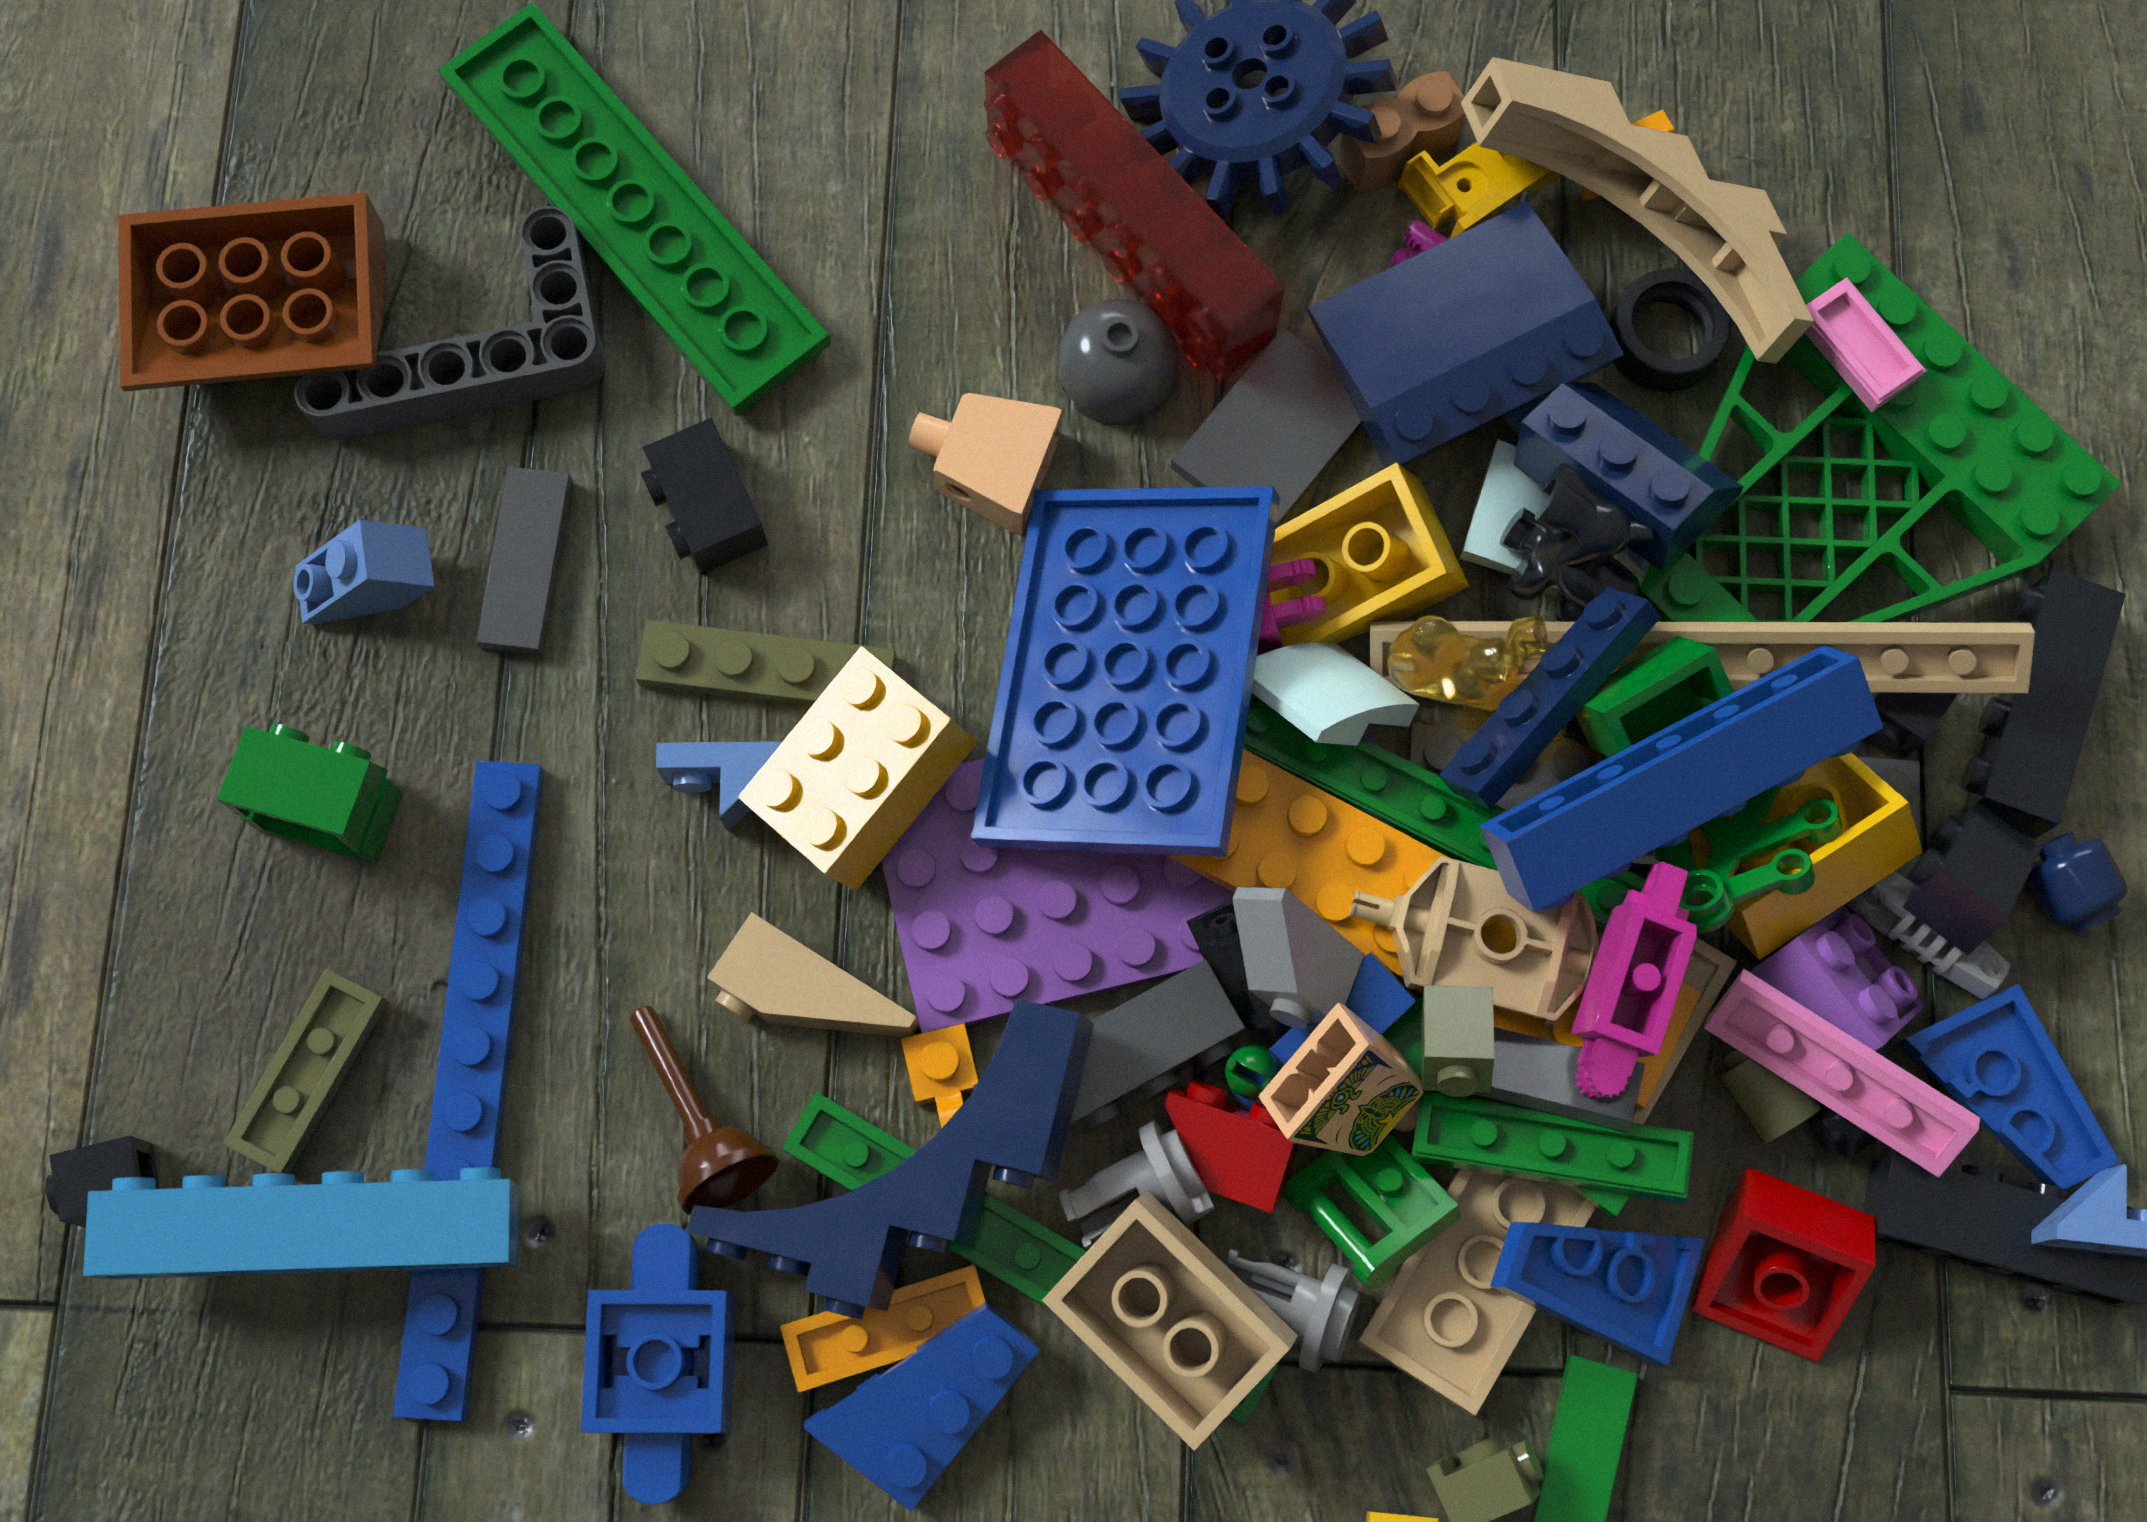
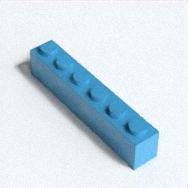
M501 1168L460 1169V1180L433 1181L432 1170L391 1171V1182L364 1183L363 1172L334 1171L322 1173V1184L295 1185L294 1174L265 1173L252 1175V1186L225 1187L226 1177L196 1175L183 1177L182 1188L156 1189V1179L126 1177L113 1179L112 1190L88 1191L83 1276L102 1280L518 1267L520 1185L511 1179H502Z

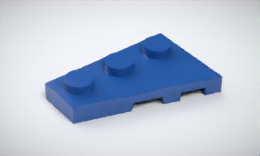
M2019 984L1897 1042L1964 1108L1980 1117V1123L2043 1184L2067 1189L2097 1174L2099 1171L2120 1162Z
M1511 1222L1490 1286L1652 1365L1668 1366L1706 1239L1532 1222Z
M986 1302L916 1347V1352L881 1375L877 1373L858 1385L855 1392L827 1410L823 1408L804 1421V1429L910 1512H912L1040 1351L1039 1344Z

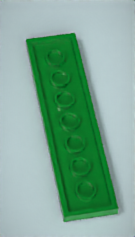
M533 2L438 69L445 85L551 206L563 209L571 216L582 242L735 417L831 345L830 337L826 330Z

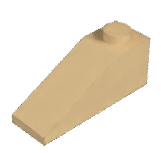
M752 912L707 977L712 986L720 992L715 1002L746 1023L755 1014L770 1024L900 1037L914 1036L920 1027L914 1014Z

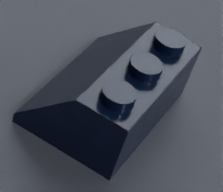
M1595 382L1561 383L1521 421L1514 465L1542 486H1545L1552 472L1561 463L1576 469L1600 495L1616 501L1626 509L1633 520L1644 522L1654 528L1655 537L1653 540L1635 541L1627 547L1661 572L1743 490V485Z

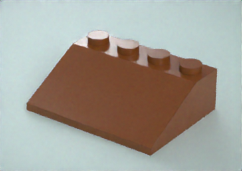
M366 192L118 215L120 387L124 392L376 368L387 282L385 226Z

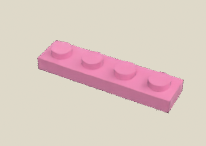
M1745 969L1742 970L1707 1018L1704 1029L1938 1178L1979 1130L1980 1117Z

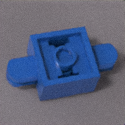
M668 1223L651 1225L637 1236L633 1244L631 1290H588L581 1433H624L623 1486L627 1494L633 1499L649 1505L671 1502L685 1492L690 1483L692 1433L731 1434L736 1295L728 1291L698 1290L699 1245L693 1235L677 1225Z

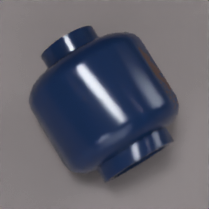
M2068 832L2039 845L2042 848L2039 853L2041 859L2034 863L2026 881L2045 917L2051 924L2056 926L2069 925L2071 931L2075 933L2099 925L2122 911L2118 903L2127 894V883L2104 842L2092 838L2078 842L2074 833Z

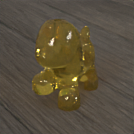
M1427 615L1419 618L1414 625L1402 631L1390 646L1387 661L1389 675L1401 690L1414 696L1447 703L1463 704V717L1455 726H1462L1464 731L1476 734L1497 711L1501 701L1519 686L1517 684V670L1519 666L1529 660L1542 657L1548 650L1547 629L1542 616L1536 615L1516 619L1509 627L1505 639L1502 637L1485 639L1461 635L1457 628L1443 617ZM1562 730L1551 742L1560 741Z

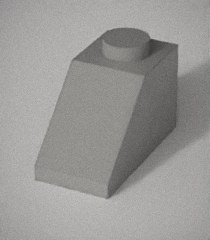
M1237 887L1232 899L1249 991L1270 1006V1015L1282 1024L1298 1029L1307 1028L1308 1023L1320 1024L1338 1002L1343 1005L1346 1004L1364 953L1288 889Z

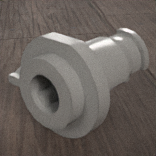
M1155 1120L1140 1127L1138 1131L1144 1149L1095 1173L1083 1186L1073 1191L1069 1188L1060 1191L1061 1204L1068 1221L1071 1223L1136 1189L1138 1190L1079 1221L1084 1235L1081 1238L1082 1243L1087 1251L1128 1206L1147 1191L1169 1211L1175 1209L1186 1225L1203 1218L1204 1215L1215 1209L1210 1198V1192L1207 1191L1176 1128L1165 1133Z
M1231 1249L1227 1257L1228 1268L1298 1335L1294 1343L1302 1346L1299 1367L1316 1373L1321 1368L1325 1358L1339 1363L1353 1326L1357 1322V1312L1361 1300V1292L1349 1288L1351 1269L1333 1263L1322 1282L1272 1263L1248 1261L1241 1258L1240 1252Z

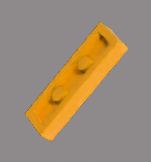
M975 1264L895 1289L892 1293L888 1311L866 1307L863 1320L825 1311L781 1325L780 1329L798 1393L900 1362L916 1352V1347L985 1303L986 1300Z

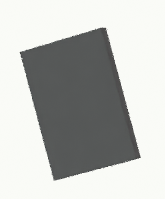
M1283 327L1171 460V469L1195 487L1274 486L1280 497L1276 528H1278L1363 424L1333 363Z

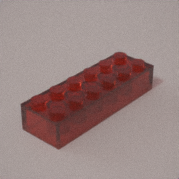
M1041 29L984 72L986 93L984 107L987 112V130L985 134L993 150L1005 161L1012 158L1024 171V178L1032 192L1043 202H1047L1050 199L1063 213L1064 223L1071 234L1083 244L1089 241L1102 255V262L1110 276L1122 286L1128 283L1142 298V304L1154 309L1168 323L1170 329L1182 341L1181 346L1185 355L1196 368L1201 371H1205L1208 368L1222 382L1271 343L1276 337L1285 286Z

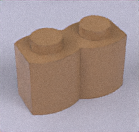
M1437 71L1422 75L1408 83L1396 98L1378 99L1360 107L1375 114L1382 135L1378 142L1374 144L1342 134L1337 161L1357 192H1373L1391 185L1401 177L1406 162L1424 150L1435 162L1447 155L1459 141L1466 118L1461 105L1465 97L1448 71Z

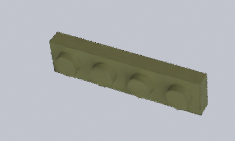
M646 619L636 680L639 686L812 707L861 646L893 672L895 669L896 653L895 649Z

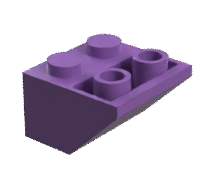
M1844 905L1803 931L1749 971L1874 1051L1887 1043L1925 1007L1918 998L1916 985L1910 976L1901 968L1892 966L1876 946V938L1870 926L1858 915L1851 914Z

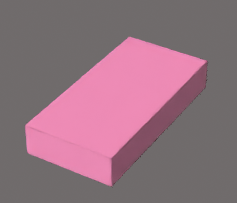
M1847 277L1806 305L1814 322L1804 333L1871 412H1874L1920 380L1926 372L1925 368Z

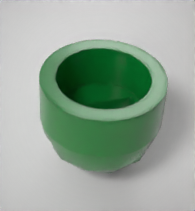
M1256 1044L1247 1045L1231 1054L1225 1066V1078L1231 1090L1238 1096L1246 1099H1257L1280 1071V1064L1275 1054L1268 1048ZM1239 1062L1250 1070L1267 1076L1263 1085L1261 1086L1235 1072L1237 1063Z

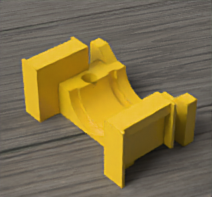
M1476 142L1440 167H1438L1426 150L1422 151L1406 162L1397 189L1403 190L1434 231L1449 223L1453 217L1456 225L1449 238L1451 239L1492 219L1502 207L1521 193L1529 191L1532 194L1539 188L1549 186L1558 180L1561 174L1521 157L1480 147L1478 142Z

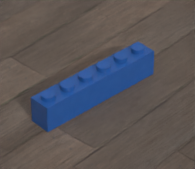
M1823 645L1481 824L1480 828L1507 893L1533 912L1554 909L1570 901L1574 896V891L1597 879L1612 878L1624 873L1632 866V861L1656 848H1667L1681 843L1690 835V830L1710 819L1727 817L1741 811L1747 805L1748 799L1771 787H1783L1798 781L1804 775V770L1828 757H1839L1851 753L1861 745L1863 738L1881 730L1883 725L1859 657Z

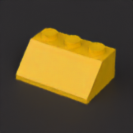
M1852 752L1839 757H1828L1807 768L1804 775L1798 781L1783 786L1762 823L1764 825L1797 812L1806 802L1823 798L1831 800L1838 807L1843 825L1841 834L1835 840L1825 844H1814L1805 838H1801L1741 862L1733 875L1736 876L1769 864L1776 854L1786 849L1803 850L1810 856L1813 865L1815 882L1806 892L1797 895H1787L1780 892L1777 888L1736 904L1732 917L1724 924L1759 960L1923 853L1909 802ZM1734 814L1726 817L1729 823ZM1817 819L1811 824H1821L1827 821L1828 819ZM1699 825L1690 830L1689 837L1693 846L1691 856L1697 867L1704 869L1713 851ZM1790 869L1784 875L1796 874L1801 869Z

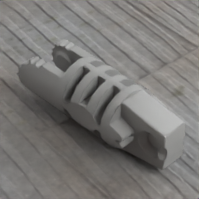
M1896 871L1847 902V906L1852 911L1856 912L1858 916H1861L1891 941L1899 938L1901 940L1900 947L1907 953L1912 952L1915 954V958L1922 964H1926L1928 961L1933 963L1931 970L1934 973L1945 977L1982 1000H1985L1996 991L2008 974L2011 966L2010 963L1985 940L1973 952L1966 955L1904 909L1903 905L1914 884Z

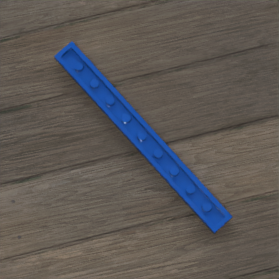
M476 760L425 1161V1170L433 1171V1181L460 1180V1169L497 1168L545 774V770L540 764ZM485 1268L411 1271L393 1417L467 1422Z

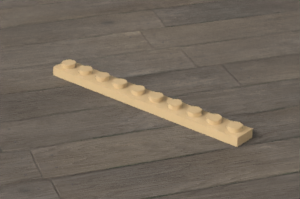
M1371 621L1370 668L1398 689L1515 690L1541 661L1543 654L1556 644L1575 622ZM1657 622L1613 672L1678 635L1715 647L1733 691H1737L1825 645L1859 657L1871 692L2029 693L2035 631L2030 623Z

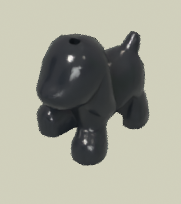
M1561 463L1552 472L1544 486L1543 491L1550 495L1546 503L1536 515L1526 508L1520 509L1506 526L1500 539V545L1516 553L1529 552L1510 577L1507 590L1522 600L1532 601L1538 598L1550 586H1557L1558 592L1555 606L1558 616L1563 622H1576L1583 614L1588 603L1598 597L1606 587L1642 598L1638 578L1613 556L1622 552L1632 542L1653 540L1655 530L1649 524L1633 520L1629 512L1616 501L1600 495L1580 472L1565 463Z

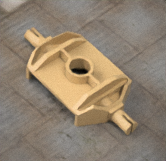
M1440 856L1404 896L1396 895L1394 900L1355 890L1349 912L1350 918L1354 917L1387 926V930L1392 931L1406 989L1413 990L1415 986L1424 988V985L1493 987V1006L1544 1019L1543 1025L1545 1026L1553 1024L1586 988L1599 949L1594 915L1584 893L1574 891L1573 898L1564 905L1554 909L1533 912L1507 893L1499 871ZM1494 919L1508 923L1516 934L1514 950L1505 954L1489 950L1481 938L1482 925Z

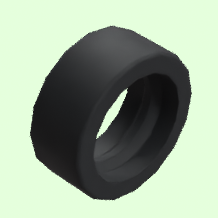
M1665 268L1647 272L1629 284L1609 319V326L1624 354L1614 363L1626 378L1645 389L1669 393L1691 388L1708 376L1729 342L1731 317L1712 291L1692 271ZM1664 302L1676 304L1690 312L1701 325L1704 335L1703 344L1698 352L1689 358L1676 360L1660 357L1646 349L1636 337L1633 328L1634 317L1639 309L1646 304Z

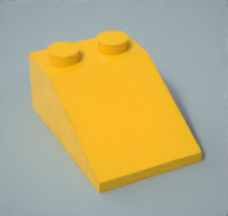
M1397 462L1275 529L1270 567L1286 562L1289 563L1293 560L1311 559L1314 562L1317 575L1312 578L1313 580H1309L1304 584L1270 592L1272 604L1276 605L1306 596H1321L1326 609L1325 614L1317 617V619L1279 629L1283 647L1307 642L1339 643L1370 632L1371 621H1400L1469 587L1421 479Z

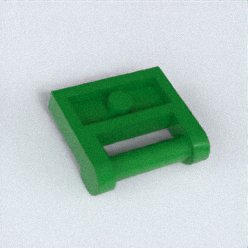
M1389 1133L1372 1153L1365 1156L1327 1150L1290 1178L1282 1194L1296 1212L1305 1211L1354 1264L1353 1274L1368 1290L1376 1289L1385 1284L1395 1273L1397 1266L1461 1219L1459 1204L1418 1162L1412 1161V1156ZM1338 1182L1387 1236L1375 1245H1372L1325 1194L1326 1189Z

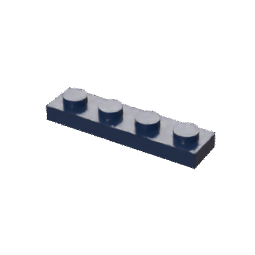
M1606 587L1598 597L1590 601L1578 620L1556 644L1543 654L1537 666L1513 692L1501 701L1497 711L1472 739L1465 742L1459 748L1455 758L1440 773L1439 777L1453 793L1491 810L1661 618L1651 602L1610 587Z

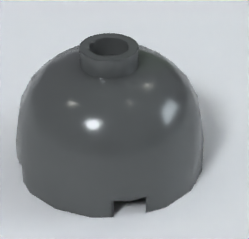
M1107 299L1086 307L1070 321L1059 346L1058 380L1063 391L1065 389L1067 396L1074 401V407L1083 416L1105 425H1131L1141 421L1143 415L1151 413L1158 406V410L1168 402L1177 383V343L1168 323L1151 307L1131 299Z

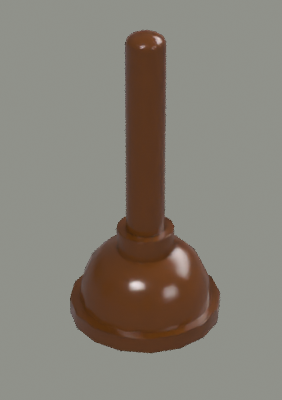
M650 1006L637 1008L630 1015V1021L687 1129L683 1134V1138L688 1147L683 1152L678 1166L680 1190L677 1201L681 1209L688 1215H691L694 1205L720 1209L732 1205L767 1182L777 1170L779 1160L771 1146L761 1145L757 1138L746 1130L733 1127L724 1128L718 1117H710L654 1009Z

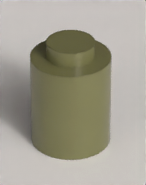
M1736 1049L1723 1058L1730 1070L1719 1077L1765 1144L1793 1129L1822 1109L1816 1099Z

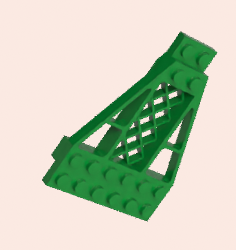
M1847 232L1794 280L1805 304L1807 305L1847 277L1925 368L1926 372L1920 380L1874 412H1871L1808 336L1803 333L1783 357L1815 386L1827 400L1792 432L1781 433L1739 395L1755 359L1754 354L1746 343L1697 454L1709 462L1727 419L1730 417L1763 448L1765 457L1738 481V483L1743 485L1742 493L1663 572L1652 564L1647 565L1639 580L1642 598L1651 602L1661 616L1657 622H1812L1871 565L1882 563L1889 567L1918 596L1849 622H1898L2016 577L2021 580L2122 483ZM1841 411L1848 418H1840L1833 416L1837 412ZM1816 433L1817 457L1791 456ZM1830 433L1859 434L1860 459L1831 458ZM1874 443L1892 460L1874 459ZM1774 471L1775 496L1748 495ZM1788 471L1817 472L1818 498L1789 497ZM1831 473L1861 474L1862 500L1832 498ZM1875 475L1904 476L1905 501L1876 500ZM1919 485L1928 492L1921 500L1919 498ZM1939 503L2003 564L1942 587L1902 549L1900 538ZM1732 510L1733 535L1706 534ZM1745 510L1776 511V537L1746 536ZM1789 512L1819 513L1820 539L1790 538ZM1833 514L1862 515L1863 541L1834 540ZM1877 515L1903 516L1878 539ZM1703 549L1733 550L1734 577L1711 576L1703 568ZM1746 551L1777 552L1778 579L1747 577ZM1790 553L1820 554L1821 580L1791 579ZM1834 554L1861 555L1835 580ZM1728 591H1734V597ZM1748 592L1778 593L1779 620H1757L1748 611ZM1792 594L1818 595L1794 619L1792 618ZM1694 694L1697 700L1702 697Z

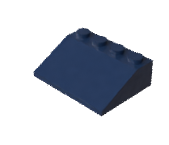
M1528 201L1306 310L1384 468L1396 462L1406 467L1548 397L1561 383H1577L1606 369L1624 355L1595 296Z

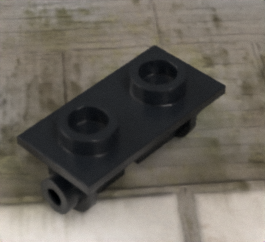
M1233 900L1187 920V924L1204 960L1206 959L1244 1027L1249 1026L1251 1029L1258 1030L1261 1036H1271L1279 1032L1284 1024L1275 1020L1269 1013L1271 1007L1248 989Z

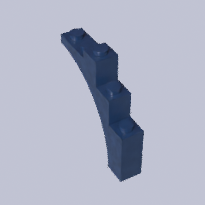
M1015 999L998 1049L970 1097L935 1137L893 1170L846 1194L797 1208L741 1212L694 1205L686 1232L709 1237L706 1251L745 1260L748 1248H753L771 1253L767 1267L803 1276L808 1274L804 1291L826 1296L823 1307L825 1311L863 1320L866 1307L888 1311L908 1231L911 1232L908 1245L948 1254L950 1242L972 1247L992 1167H995L993 1180L1022 1188L1032 1189L1035 1177L1056 1182L1094 1023L1079 1012Z

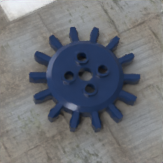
M1175 0L1174 3L1185 31L1188 32L1178 46L1172 47L1141 37L1136 45V49L1146 68L1163 74L1161 84L1121 88L1119 98L1130 119L1152 116L1163 117V120L1126 138V142L1139 167L1177 148L1179 150L1178 154L1155 178L1166 199L1175 203L1197 177L1204 173L1211 177L1206 190L1205 200L1216 219H1227L1240 183L1260 182V191L1274 215L1287 212L1288 197L1283 175L1308 164L1316 177L1332 189L1342 182L1333 153L1326 148L1338 133L1374 144L1378 142L1382 133L1375 114L1367 109L1353 106L1354 95L1396 91L1397 79L1389 59L1351 63V59L1389 40L1377 10L1337 30L1336 24L1355 5L1356 0H1317L1312 6L1303 3L1302 0H1230V6L1215 12L1209 17L1202 12L1200 6L1194 1ZM1253 71H1264L1267 73L1257 87L1252 89L1238 88L1240 80L1246 74ZM1288 88L1284 94L1273 97L1278 89ZM1228 100L1223 107L1213 109L1218 102Z

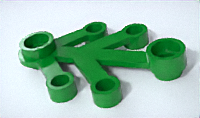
M1771 787L1748 799L1745 808L1735 813L1730 823L1726 817L1712 818L1700 825L1713 851L1704 869H1699L1691 856L1693 846L1689 836L1677 845L1652 850L1654 858L1658 862H1665L1688 871L1679 907L1689 911L1687 922L1696 925L1697 934L1711 932L1720 928L1732 917L1736 904L1777 888L1780 892L1787 895H1797L1809 890L1815 882V872L1810 856L1800 849L1783 850L1772 858L1771 863L1736 876L1733 875L1741 862L1801 838H1805L1814 844H1825L1835 840L1841 834L1843 828L1836 804L1828 799H1813L1803 804L1799 811L1762 825L1782 787ZM1817 819H1828L1827 821L1821 824H1811ZM1790 869H1801L1796 874L1784 875Z

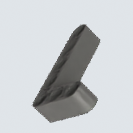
M541 206L529 212L520 225V240L536 321L377 353L376 368L301 375L294 387V398L298 407L314 429L325 438L344 440L584 391L594 387L605 373L606 359L586 255L571 216L561 208ZM553 239L564 240L560 246L554 249H542L548 241ZM560 294H575L569 302L557 305L551 304L553 299ZM573 347L586 348L585 352L576 359H561L568 349ZM514 359L525 360L518 370L501 372L507 362ZM454 371L464 372L463 376L456 383L441 385L443 378ZM397 383L403 384L395 395L380 397L382 391L388 386ZM333 396H341L339 402L334 407L327 410H319L326 399Z

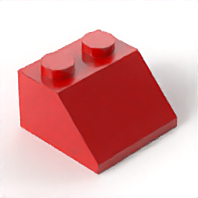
M1747 1166L1720 1215L1691 1303V1312L1819 1362L1876 1267L1875 1216Z

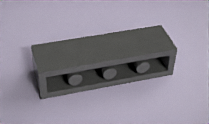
M1206 959L1091 1021L1094 1023V1028L1068 1132L1081 1125H1084L1088 1133L1094 1132L1113 1122L1123 1114L1118 1106L1119 1104L1139 1093H1142L1145 1101H1150L1180 1083L1176 1075L1179 1071L1198 1061L1203 1070H1206L1229 1058L1237 1050L1233 1042L1241 1038L1245 1027Z

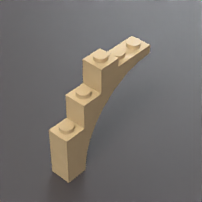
M1492 57L1461 102L1479 146L1521 157L1560 173L1602 196L1637 220L1674 251L1712 291L1738 326L1756 360L1776 364L1813 324L1814 320L1777 248V245L1787 233L1766 191L1710 180L1688 136L1631 125L1611 82Z

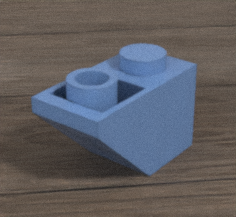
M359 519L295 565L296 573L293 582L295 596L300 601L302 624L315 625L402 609L435 587L427 528Z

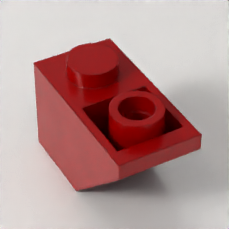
M1190 1081L1188 1089L1178 1086L1168 1092L1164 1106L1207 1191L1272 1213L1281 1203L1283 1190L1288 1181L1299 1143L1286 1139L1263 1103L1253 1102L1251 1110L1225 1102L1228 1092L1199 1081Z

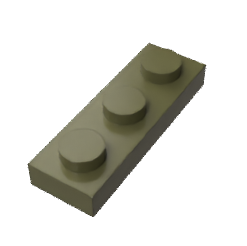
M326 968L223 1145L276 1173L290 1174L389 1001Z

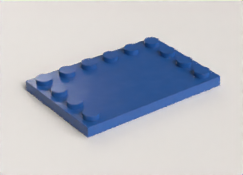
M1274 486L1035 490L971 833V839L979 847L1227 857L1280 497Z

